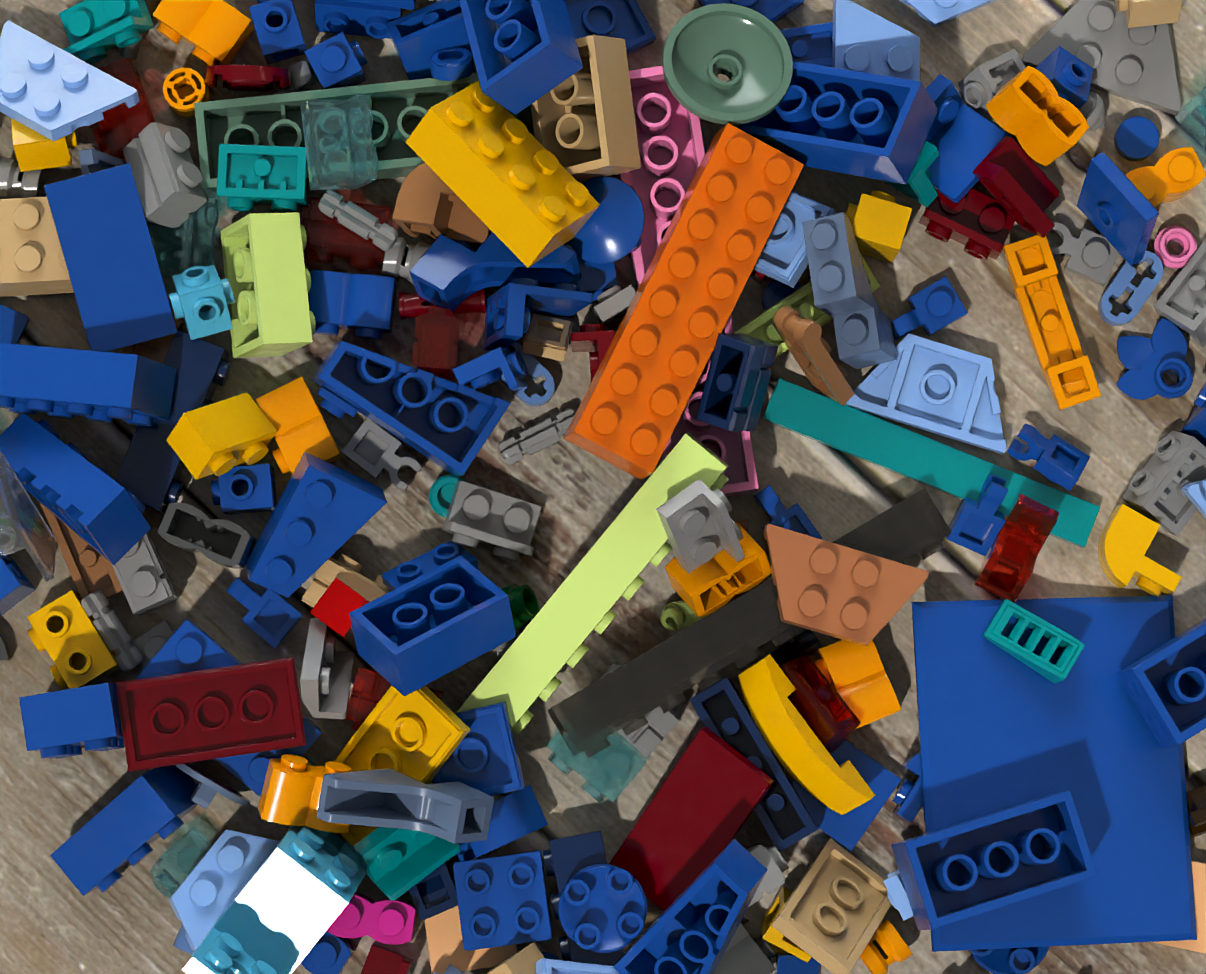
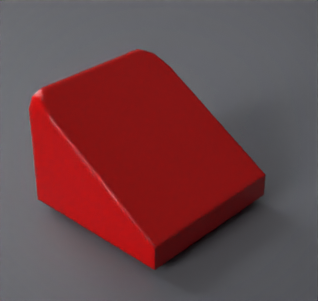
M335 578L310 613L346 639L352 631L349 613L364 606L369 601L341 580Z

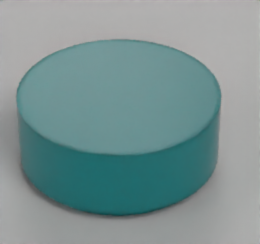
M442 476L430 488V505L443 518L447 516L457 481L466 482L459 476Z

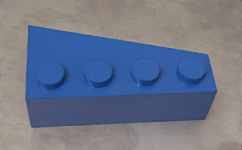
M344 341L334 344L311 379L455 476L465 474L511 403L478 392L470 387L437 377L424 370L396 362V360Z
M23 412L0 435V469L111 564L115 565L151 529L142 515L146 510L145 506L131 492L126 491L124 487L114 481L101 467H96L90 463L72 443L66 445L59 439V434L45 420L41 419L37 423Z
M733 839L631 945L613 968L620 974H714L768 869L738 841Z

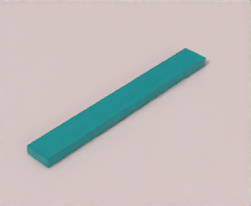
M778 378L762 420L962 500L968 497L977 502L986 478L992 473L1005 479L1004 487L1008 488V492L997 511L1003 513L1006 518L1081 548L1085 547L1100 507L850 406H842L830 398Z

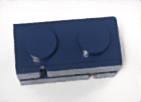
M718 333L696 419L732 432L756 431L772 372L770 367L774 364L778 346L745 334Z

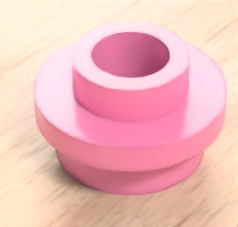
M1178 225L1168 226L1161 230L1153 243V252L1161 259L1163 266L1171 269L1184 267L1197 251V242L1194 235L1187 228ZM1169 241H1177L1181 245V253L1179 255H1173L1168 251L1167 244Z

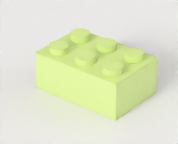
M299 212L250 213L222 229L220 234L225 278L229 280L235 303L228 305L233 329H230L233 358L283 356L312 343L316 322L313 312L309 311L308 293L311 288V275L308 268H305L303 253L307 243V235L304 226L300 224Z

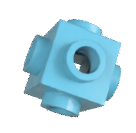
M214 265L206 267L193 266L181 274L172 276L176 290L175 293L168 294L175 319L183 318L191 340L233 329L227 306L235 303L228 278L220 280Z

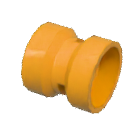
M181 67L173 70L167 75L163 83V94L172 110L183 118L195 117L194 103L207 102L211 99V94L207 84H205V80L197 71L191 68Z
M886 919L880 923L860 958L872 974H887L890 965L896 961L903 962L913 954L891 922ZM876 942L883 953L886 955L887 959H884L882 957V955L873 943Z

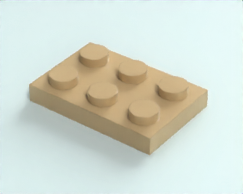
M830 838L821 848L771 926L833 974H849L892 904L888 899L887 888L883 882L884 879Z

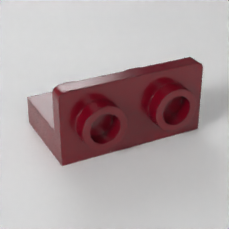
M972 188L958 203H954L936 190L938 193L937 197L928 208H925L919 221L920 224L926 226L925 232L943 242H948L951 238L965 245L963 250L977 259L987 261L988 257L996 260L1001 254L1004 243L1015 222L1010 214L997 200Z
M605 324L580 325L579 332L570 333L572 352H589L591 382L615 336L614 330L605 331Z

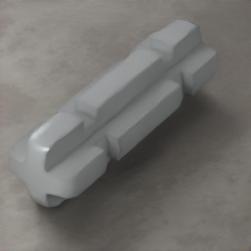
M328 190L323 195L318 204V208L322 213L332 219L337 217L338 223L366 240L371 238L373 244L384 251H389L394 246L399 236L395 228L385 222L380 224L377 217L353 202H344V197L333 190Z
M567 408L555 414L557 419L553 421L549 417L519 432L520 437L516 439L511 436L501 441L498 446L505 462L508 465H512L524 459L523 454L527 452L529 455H532L561 441L559 436L566 434L575 416L572 408Z
M95 590L81 600V605L88 617L90 615L93 616L94 621L92 623L110 652L114 650L116 654L114 659L121 670L128 671L141 663L142 655L135 645L131 646L129 634L114 610L110 611L107 607L109 602L103 592Z

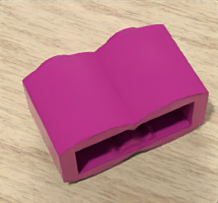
M355 892L348 905L326 931L342 938H359L368 935L381 943L392 945L404 944L414 939L418 912L413 903L404 899L397 898L391 901L389 898L374 901L364 894Z

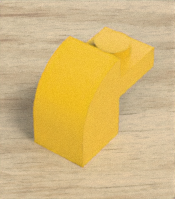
M1124 504L1115 507L1099 538L1098 558L1103 572L1119 588L1127 586L1132 576L1138 578L1135 585L1151 595L1158 597L1161 592L1164 594L1173 593L1182 577L1144 556L1161 525Z

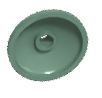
M719 3L697 8L686 14L674 25L663 49L662 69L665 81L672 95L689 112L713 123L739 125L753 122L766 116L780 104L792 79L793 60L790 47L784 35L772 21L750 8L736 4ZM724 74L730 80L721 81L716 77V75Z

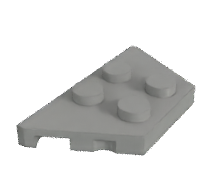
M1079 0L1022 58L1025 66L1036 68L1060 45L1093 68L1091 88L1173 115H1177L1181 109L1169 25L1159 24L1127 28L1124 12H1117L1115 2L1109 0Z

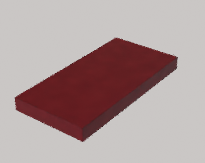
M294 656L116 682L129 772L306 745Z
M704 727L700 729L609 864L621 867L632 874L640 883L645 896L665 911L736 838L774 783V780L709 728Z

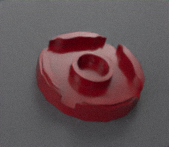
M214 65L205 68V84L214 88L217 87L218 80L223 81V88H228L227 90L269 92V90H274V83H280V90L285 91L292 86V71L278 67L257 65Z

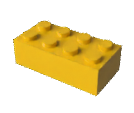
M479 80L432 106L405 142L527 268L574 238L600 206L589 194L588 189L559 163L553 153L546 150L520 120L516 119L505 107L482 92Z

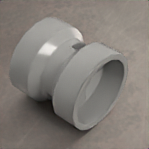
M5 157L0 159V199L44 197L47 169L20 172L16 159Z
M398 237L394 246L389 251H385L382 276L395 279L404 277L414 284L409 271L432 244L421 241L416 245L410 244L403 237Z

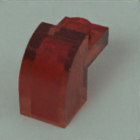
M1019 494L1005 519L1006 521L984 558L975 585L1015 603L1033 572L1038 553L1056 524L1059 512L1025 495Z

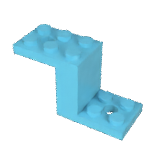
M290 826L276 848L215 922L182 970L186 974H292L348 905L366 874L353 846L333 832L316 830L306 826Z

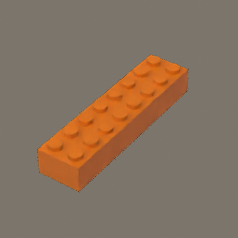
M730 123L724 125L714 135L563 439L640 480L654 472L714 350L718 333H722L804 164Z

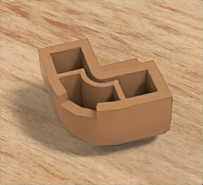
M426 163L417 166L404 179L397 196L392 219L411 237H419V233H424L437 239L442 234L455 242L462 240L477 251L492 233L479 217Z

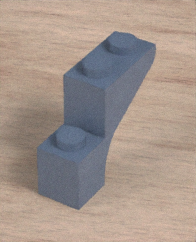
M841 212L802 222L815 307L833 317L839 359L855 369L897 360L891 319L882 312L874 298L848 215Z
M391 768L332 773L323 775L317 818L330 823L414 830L440 837L454 844L484 841L488 838L494 797L459 781L424 784Z

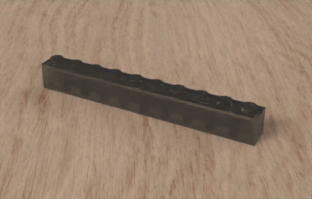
M924 488L832 543L905 564L904 561L917 553L924 560L943 549L944 545L941 539L952 532ZM773 579L765 581L551 707L547 712L573 756L584 751L588 758L592 757L611 745L607 737L622 729L627 736L649 723L645 714L660 706L663 713L668 712L686 701L683 692L697 684L700 690L703 691L722 680L724 677L720 670L734 662L737 668L740 669L759 658L761 655L757 648L770 640L777 647L798 635L794 628L795 625L782 622L780 619L777 604L778 593L776 586L773 584Z

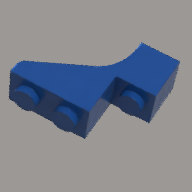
M493 232L477 251L462 240L455 242L441 234L409 271L418 296L450 314L475 292L488 287L505 286L508 283H512L514 278L535 279L540 287H554L555 284L560 283L576 284L582 277L577 253L568 243L563 244L527 268Z

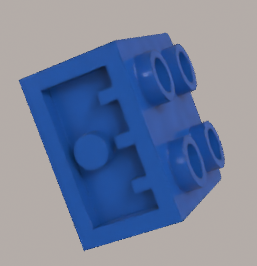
M939 74L926 88L938 108L926 141L935 145L940 152L939 156L928 168L932 175L929 180L937 191L954 203H958L979 181L972 173L974 169L1005 136H1011L964 104L952 81Z
M512 279V283L501 287L500 290L487 298L483 350L492 351L499 347H507L523 337V333H526L529 328L530 313L571 317L592 303L593 294L580 292V286L575 284L560 283L555 284L554 288L538 286V281L535 279Z
M542 850L454 863L453 871L463 947L465 950L470 951L550 940L553 938Z

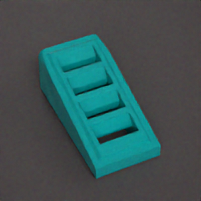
M1008 599L1002 601L982 635L1054 684L1063 681L1067 677L1085 644L1070 634ZM1011 616H1013L1018 621L1007 638L1001 635ZM1028 626L1033 631L1022 647L1017 642ZM1043 636L1048 641L1038 656L1033 651ZM1057 647L1063 649V652L1054 665L1049 660Z

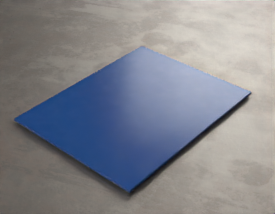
M1173 596L1010 599L1011 602L1085 644L1067 677L1055 684L982 636L1003 600L912 602L925 834L1043 796L1071 790L1098 875L1079 883L931 930L932 952L1197 940L1183 743L1177 746L1161 748L1117 675L1124 668L1175 638ZM1011 616L1001 635L1008 638L1018 619ZM1027 626L1017 644L1023 647L1033 629ZM1042 636L1033 653L1039 656L1048 639ZM1057 647L1049 662L1055 665L1063 649Z

